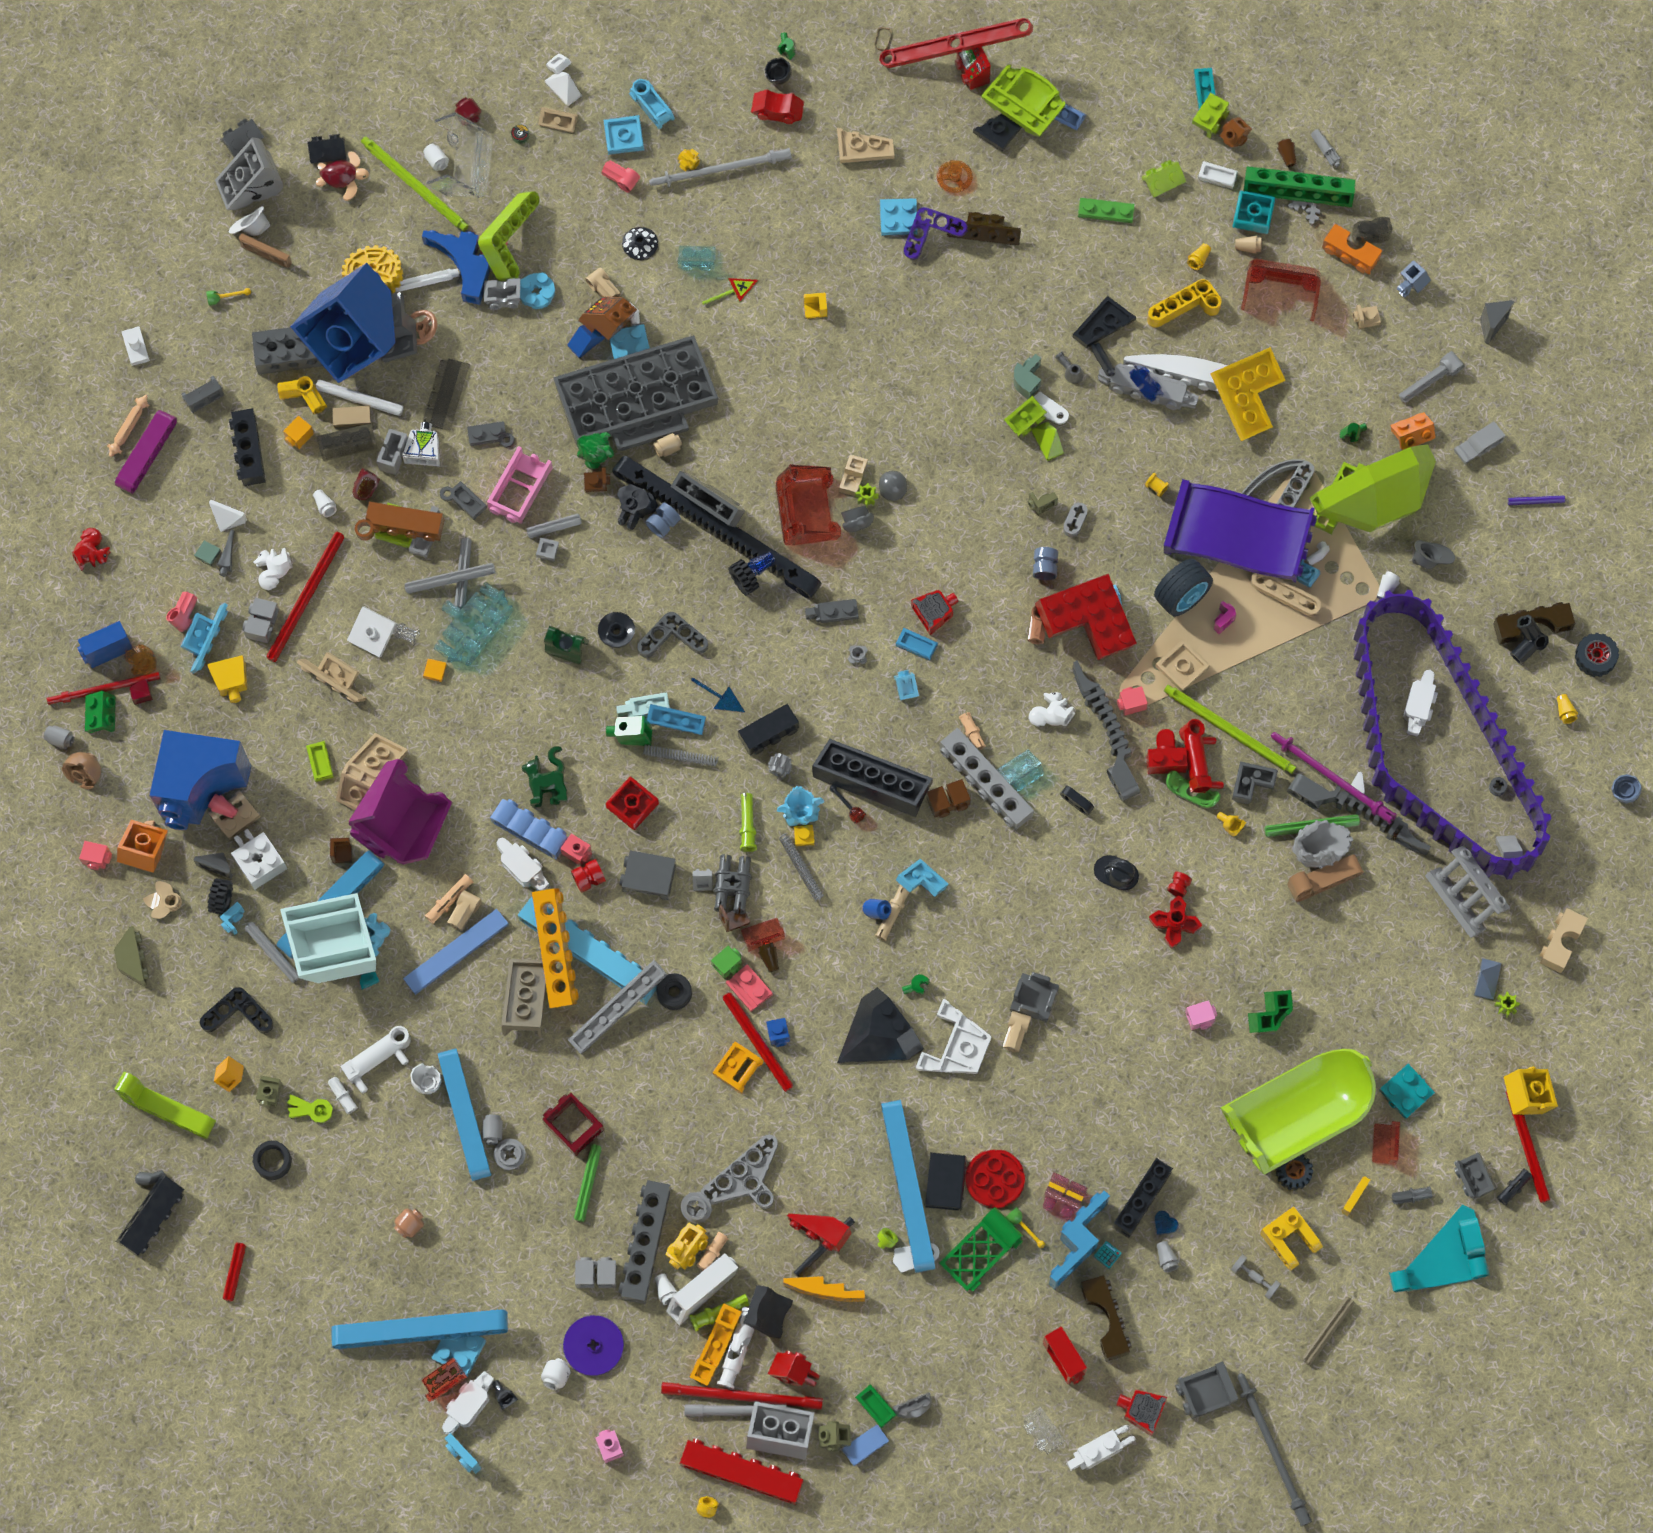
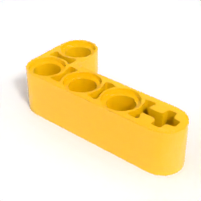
M1200 279L1153 305L1148 311V325L1158 328L1198 305L1201 306L1207 315L1215 316L1220 311L1221 298L1208 280ZM1199 289H1204L1206 292H1200ZM1183 298H1190L1191 300L1185 301ZM1214 303L1217 306L1212 307L1209 304ZM1172 306V307H1174L1175 309H1174V310H1170V309H1168L1167 307Z

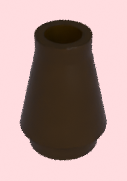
M773 942L758 947V954L768 972L771 973L779 970L776 946L774 947Z

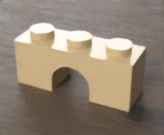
M1566 908L1564 913L1560 912L1555 921L1558 926L1556 930H1551L1547 938L1550 940L1548 947L1544 946L1539 955L1542 957L1540 964L1562 973L1572 951L1562 945L1561 938L1572 937L1577 940L1588 918Z

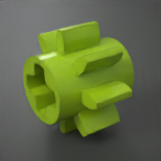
M869 483L863 487L859 485L860 492H855L858 504L862 503L866 507L870 504L875 505L874 499L879 498V494L875 493L876 486L872 488L869 486Z
M1506 992L1503 997L1499 994L1497 999L1500 1002H1495L1494 1004L1495 1007L1499 1008L1498 1014L1503 1013L1506 1018L1510 1013L1515 1015L1517 1010L1514 1007H1519L1520 1005L1515 1000L1517 995L1511 996L1509 992ZM1505 1001H1507L1508 1005H1510L1509 1008L1506 1004H1504Z

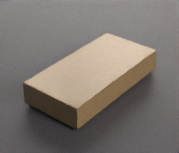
M370 406L333 408L334 428L371 425Z

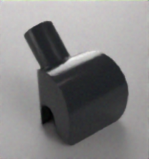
M495 1380L492 1383L497 1391L495 1393L496 1400L502 1410L518 1400L515 1394L508 1387H503L499 1380Z

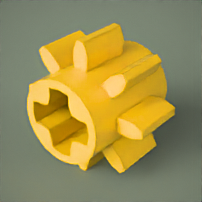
M693 148L691 150L684 149L678 156L679 167L685 172L687 170H695L700 163V159H698L699 153Z

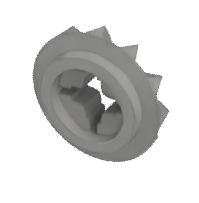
M515 1139L501 1141L494 1150L495 1162L500 1168L508 1171L517 1169L523 1164L526 1157L524 1146ZM514 1150L513 1154L516 1159L509 1158L506 1160L507 1155L504 1151L511 1152Z
M690 1192L681 1202L682 1214L692 1223H702L711 1215L713 1210L711 1207L712 1201H709L707 1195H703L700 1192ZM698 1200V1205L703 1209H699L696 1213L695 1207L691 1205H695Z

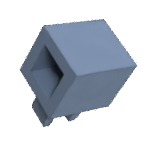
M1413 260L1400 273L1404 282L1396 289L1405 298L1410 293L1411 288L1419 293L1431 279L1426 270Z

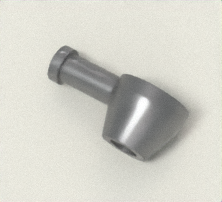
M1063 352L1056 355L1055 358L1066 369V380L1073 384L1079 383L1084 375L1082 368L1078 364L1071 365ZM1076 369L1078 372L1074 373L1072 370Z

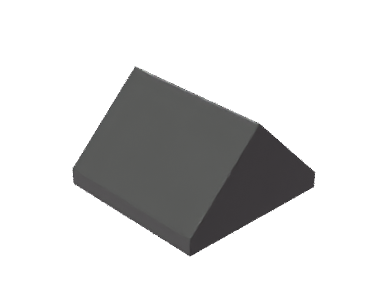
M1512 300L1485 303L1480 322L1486 344L1490 343L1509 318L1514 305Z

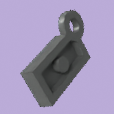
M504 421L467 427L470 446L500 442L503 447H511L514 444L513 435L505 431ZM506 437L510 438L508 443H505L503 440Z
M461 481L453 488L446 486L440 490L442 500L447 502L453 500L473 520L487 509V505ZM446 491H449L451 494L450 496L446 497L444 496V493Z

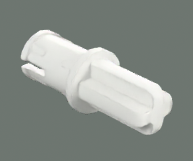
M337 1077L331 1078L328 1081V1085L336 1095V1101L340 1102L347 1115L351 1114L358 1107L351 1099L349 1090H345Z

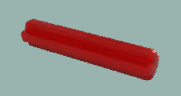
M235 1243L222 1297L225 1301L232 1302L235 1297L246 1245L243 1243Z

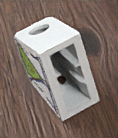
M422 422L420 430L410 431L403 452L405 464L440 467L439 438L437 432L431 431V423Z

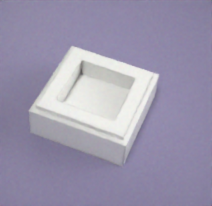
M557 54L546 66L549 70L559 74L571 62L569 58Z

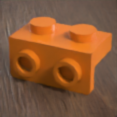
M1425 412L1390 425L1392 433L1399 440L1401 450L1436 438L1434 423Z

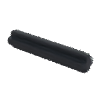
M1098 342L1092 344V352L1106 376H1114L1116 373L1115 368L1101 344Z

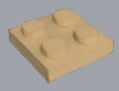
M1184 640L1156 663V667L1181 692L1187 689L1210 667Z

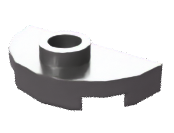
M928 1392L893 1406V1411L901 1418H917L930 1408L932 1404L931 1394Z

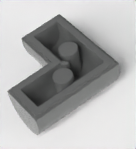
M1240 761L1232 800L1241 804H1250L1255 786L1274 790L1278 770Z

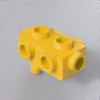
M688 1223L680 1231L675 1242L668 1247L665 1254L670 1260L668 1263L677 1270L680 1267L684 1270L687 1266L691 1267L696 1261L695 1256L699 1250L703 1251L708 1245V1237L705 1234L707 1231L698 1224L694 1226Z

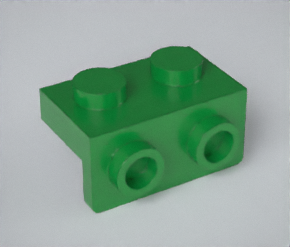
M105 691L86 695L85 732L115 731V695Z

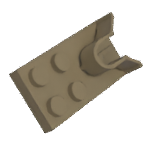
M509 960L501 1023L503 1036H507L512 1030L535 1031L538 1037L542 1038L541 1027L546 994L542 960Z

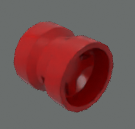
M1176 871L1172 877L1173 883L1169 884L1167 891L1172 895L1184 898L1187 893L1186 888L1190 886L1192 878Z

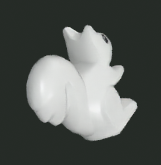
M285 548L282 549L280 555H277L274 549H271L270 554L264 550L254 561L257 567L267 565L268 570L262 572L258 579L259 585L265 590L275 588L279 583V578L285 576L288 570L293 567L290 554Z
M1044 693V699L1050 705L1047 709L1042 706L1034 707L1029 713L1031 724L1037 727L1045 726L1046 723L1052 726H1067L1075 715L1073 711L1075 708L1073 706L1068 709L1065 708L1067 699L1064 698L1062 700L1061 693Z

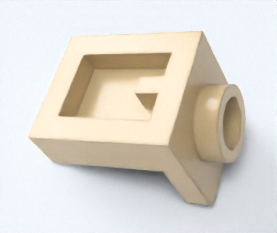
M1356 305L1355 312H1353V321L1358 324L1359 329L1381 324L1377 306L1361 308V305Z

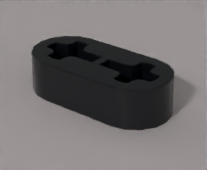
M1065 786L1060 792L1064 800L1084 815L1088 816L1094 809L1093 804L1070 786Z

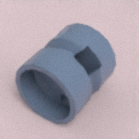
M662 503L657 508L656 514H652L645 523L655 535L664 538L670 531V527H674L681 518L670 505Z
M1050 547L1036 548L1034 550L1035 564L1033 565V577L1038 580L1047 581L1056 579L1058 550Z

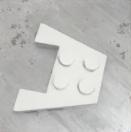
M943 999L937 1017L955 1023L954 1029L942 1059L922 1052L915 1070L977 1074L992 1036L973 1021H970L962 1012L950 1005L947 1000Z

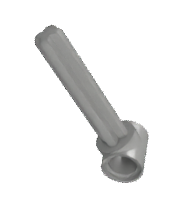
M1450 351L1442 357L1440 366L1399 394L1400 400L1404 403L1408 402L1446 374L1448 376L1456 375L1465 365L1453 351Z

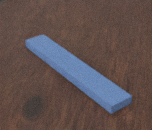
M495 909L404 977L403 980L416 995L506 928L509 923L498 909Z

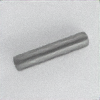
M574 514L528 527V537L534 538L580 525L582 523L579 514Z

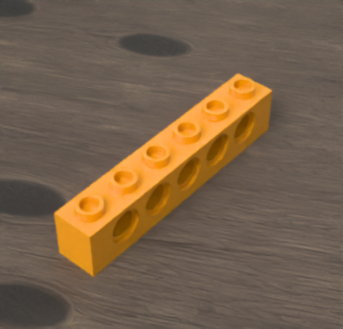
M559 888L532 892L549 1008L575 1005L579 999V994L574 986L576 975L571 967L573 955L568 947L570 936L565 928L567 917L562 909V903L564 902L563 893L560 892ZM549 904H552L554 907L551 915L547 912ZM552 923L557 927V931L554 934L550 931ZM555 943H558L560 946L558 953L553 951ZM558 962H560L563 965V969L560 973L556 970V964ZM561 981H563L566 985V989L564 992L560 991L559 984Z

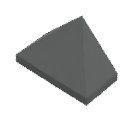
M223 852L194 857L196 866L232 879L233 875Z

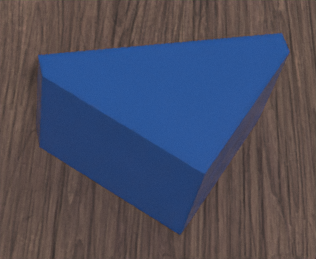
M581 325L567 346L578 358H581L605 339V337L599 331L594 330L591 332L584 325Z

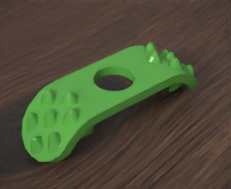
M1170 771L1167 775L1166 785L1168 789L1198 806L1211 808L1221 797L1219 792L1208 790L1206 793H1197L1193 797L1189 796L1186 792L1190 788L1189 780L1180 776L1177 771Z

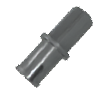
M1431 1187L1409 1188L1407 1191L1392 1193V1202L1395 1205L1408 1202L1414 1204L1415 1201L1432 1199Z

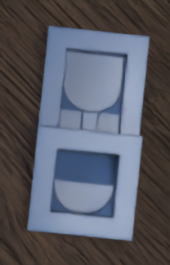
M876 1425L852 1441L851 1446L844 1447L842 1451L851 1464L855 1466L886 1445L889 1440L880 1427Z

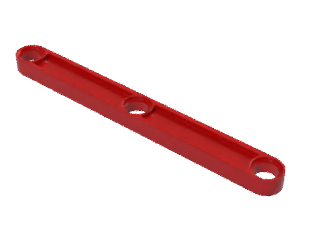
M1020 18L883 51L879 56V61L886 68H894L1029 36L1033 31V24L1026 18ZM1028 23V29L1020 31L1021 25ZM956 39H959V46L953 48L952 42ZM892 55V61L885 63V57Z

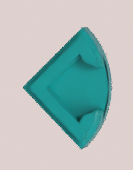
M375 971L364 973L360 978L362 990L380 982Z

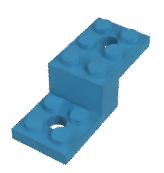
M1105 1190L1101 1194L1097 1192L1090 1199L1087 1208L1083 1206L1075 1214L1076 1217L1073 1221L1068 1220L1062 1226L1063 1230L1060 1232V1240L1071 1252L1065 1257L1062 1266L1058 1264L1050 1272L1049 1285L1054 1290L1097 1249L1099 1240L1085 1226L1108 1205L1110 1195Z

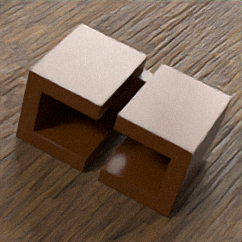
M963 779L946 784V792L951 804L948 801L943 786L927 792L926 799L934 818L938 816L939 818H944L950 815V811L957 810L960 812L968 808L971 799Z

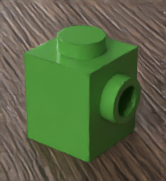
M728 945L711 960V965L726 979L731 973L734 975L741 969L742 955L736 948L731 949Z

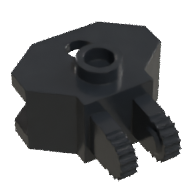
M632 484L621 487L617 493L621 503L620 508L622 509L618 524L621 526L625 525L629 518L627 528L633 530L640 518L643 519L645 515L656 511L658 504L654 495Z

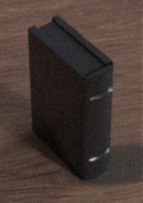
M930 1152L925 1208L959 1211L960 1209L962 1211L965 1171L967 1169L966 1156Z

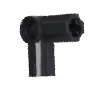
M1530 615L1521 616L1517 620V627L1524 636V640L1510 653L1512 658L1520 665L1536 650L1541 651L1545 649L1549 643L1548 636L1542 633Z

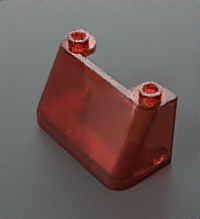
M790 464L777 477L776 494L785 545L796 546L834 541L841 536V527L838 522H831L827 490L834 481L831 467Z

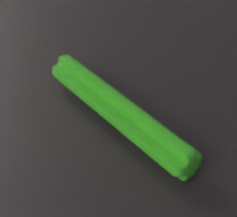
M592 1144L590 1147L574 1215L576 1221H585L601 1153V1146Z

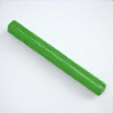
M1357 814L1316 819L1318 821L1328 820V823H1335L1344 827L1358 826L1360 824L1359 815ZM1315 820L1267 825L1264 828L1265 836L1271 837L1299 833L1300 829L1303 830L1306 825L1315 823Z

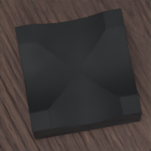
M756 1285L744 1324L769 1337L781 1339L783 1321L786 1313L792 1306L793 1300L776 1293L769 1287Z

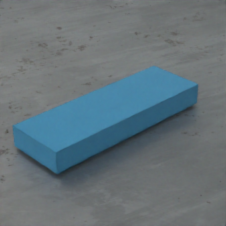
M650 704L647 720L650 724L702 735L706 716Z

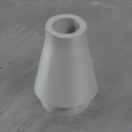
M1168 1241L1158 1243L1156 1246L1160 1268L1166 1273L1176 1270L1179 1267V1260L1170 1248Z

